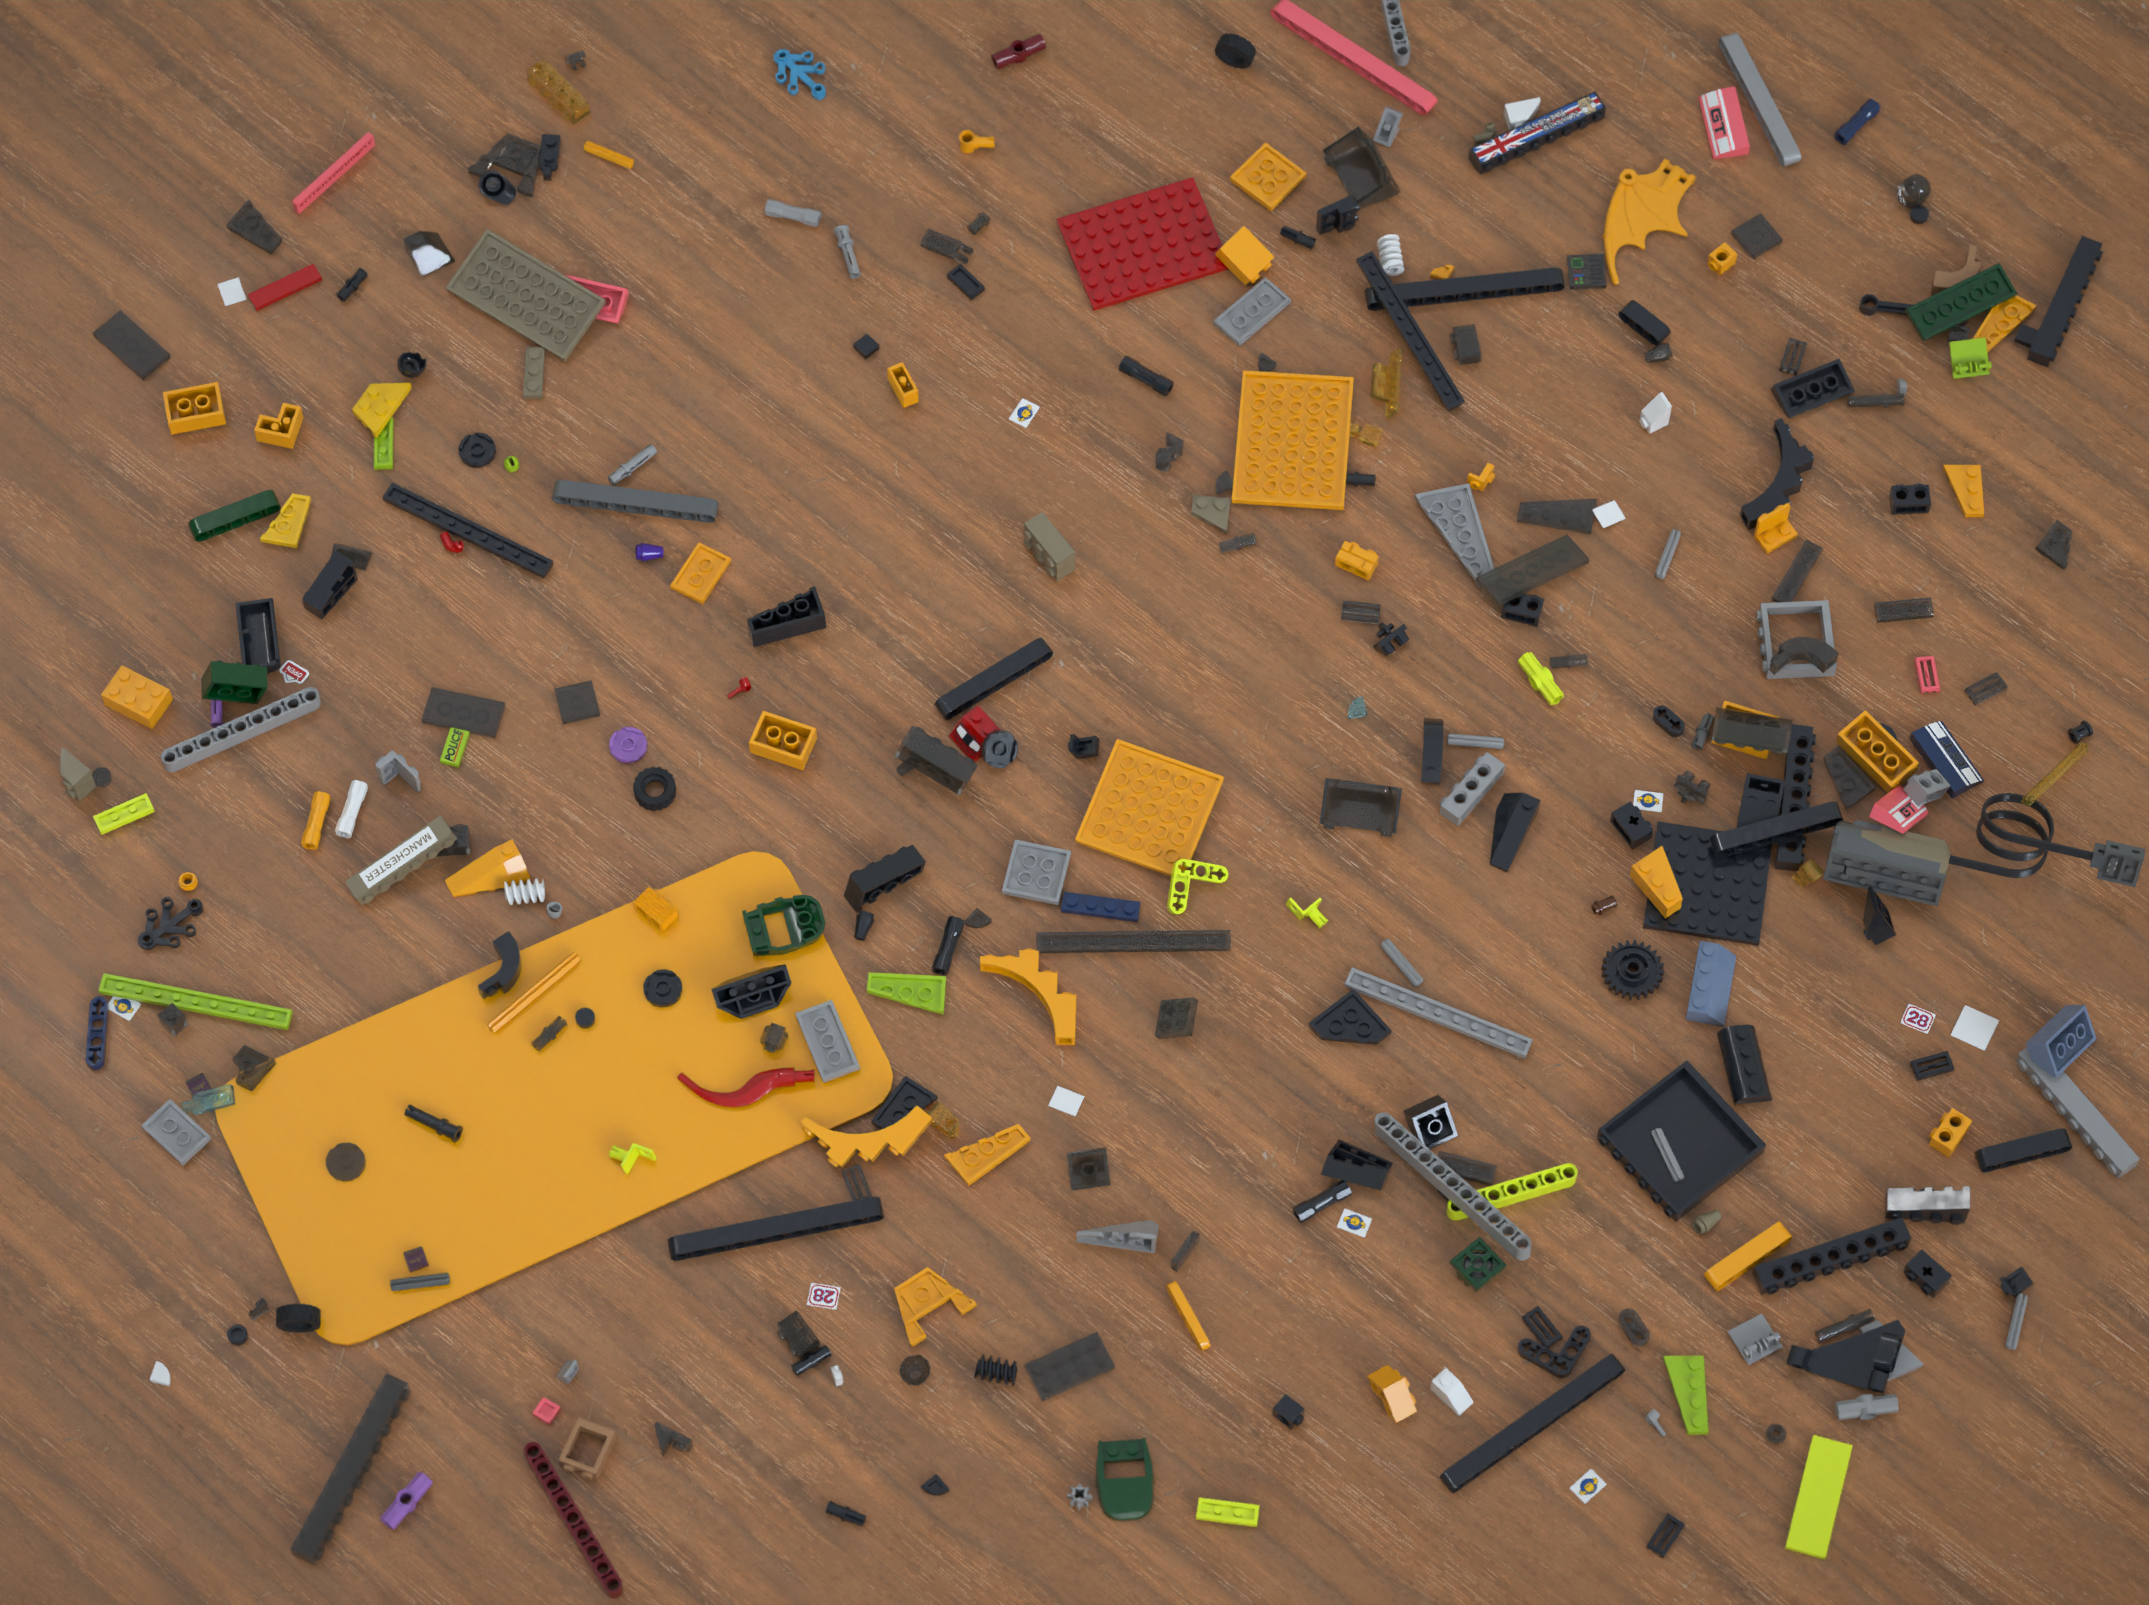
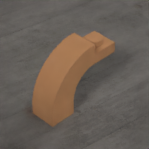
M1969 245L1966 264L1961 270L1956 272L1935 271L1931 295H1935L1979 273L1982 262H1978L1979 253H1976V245Z

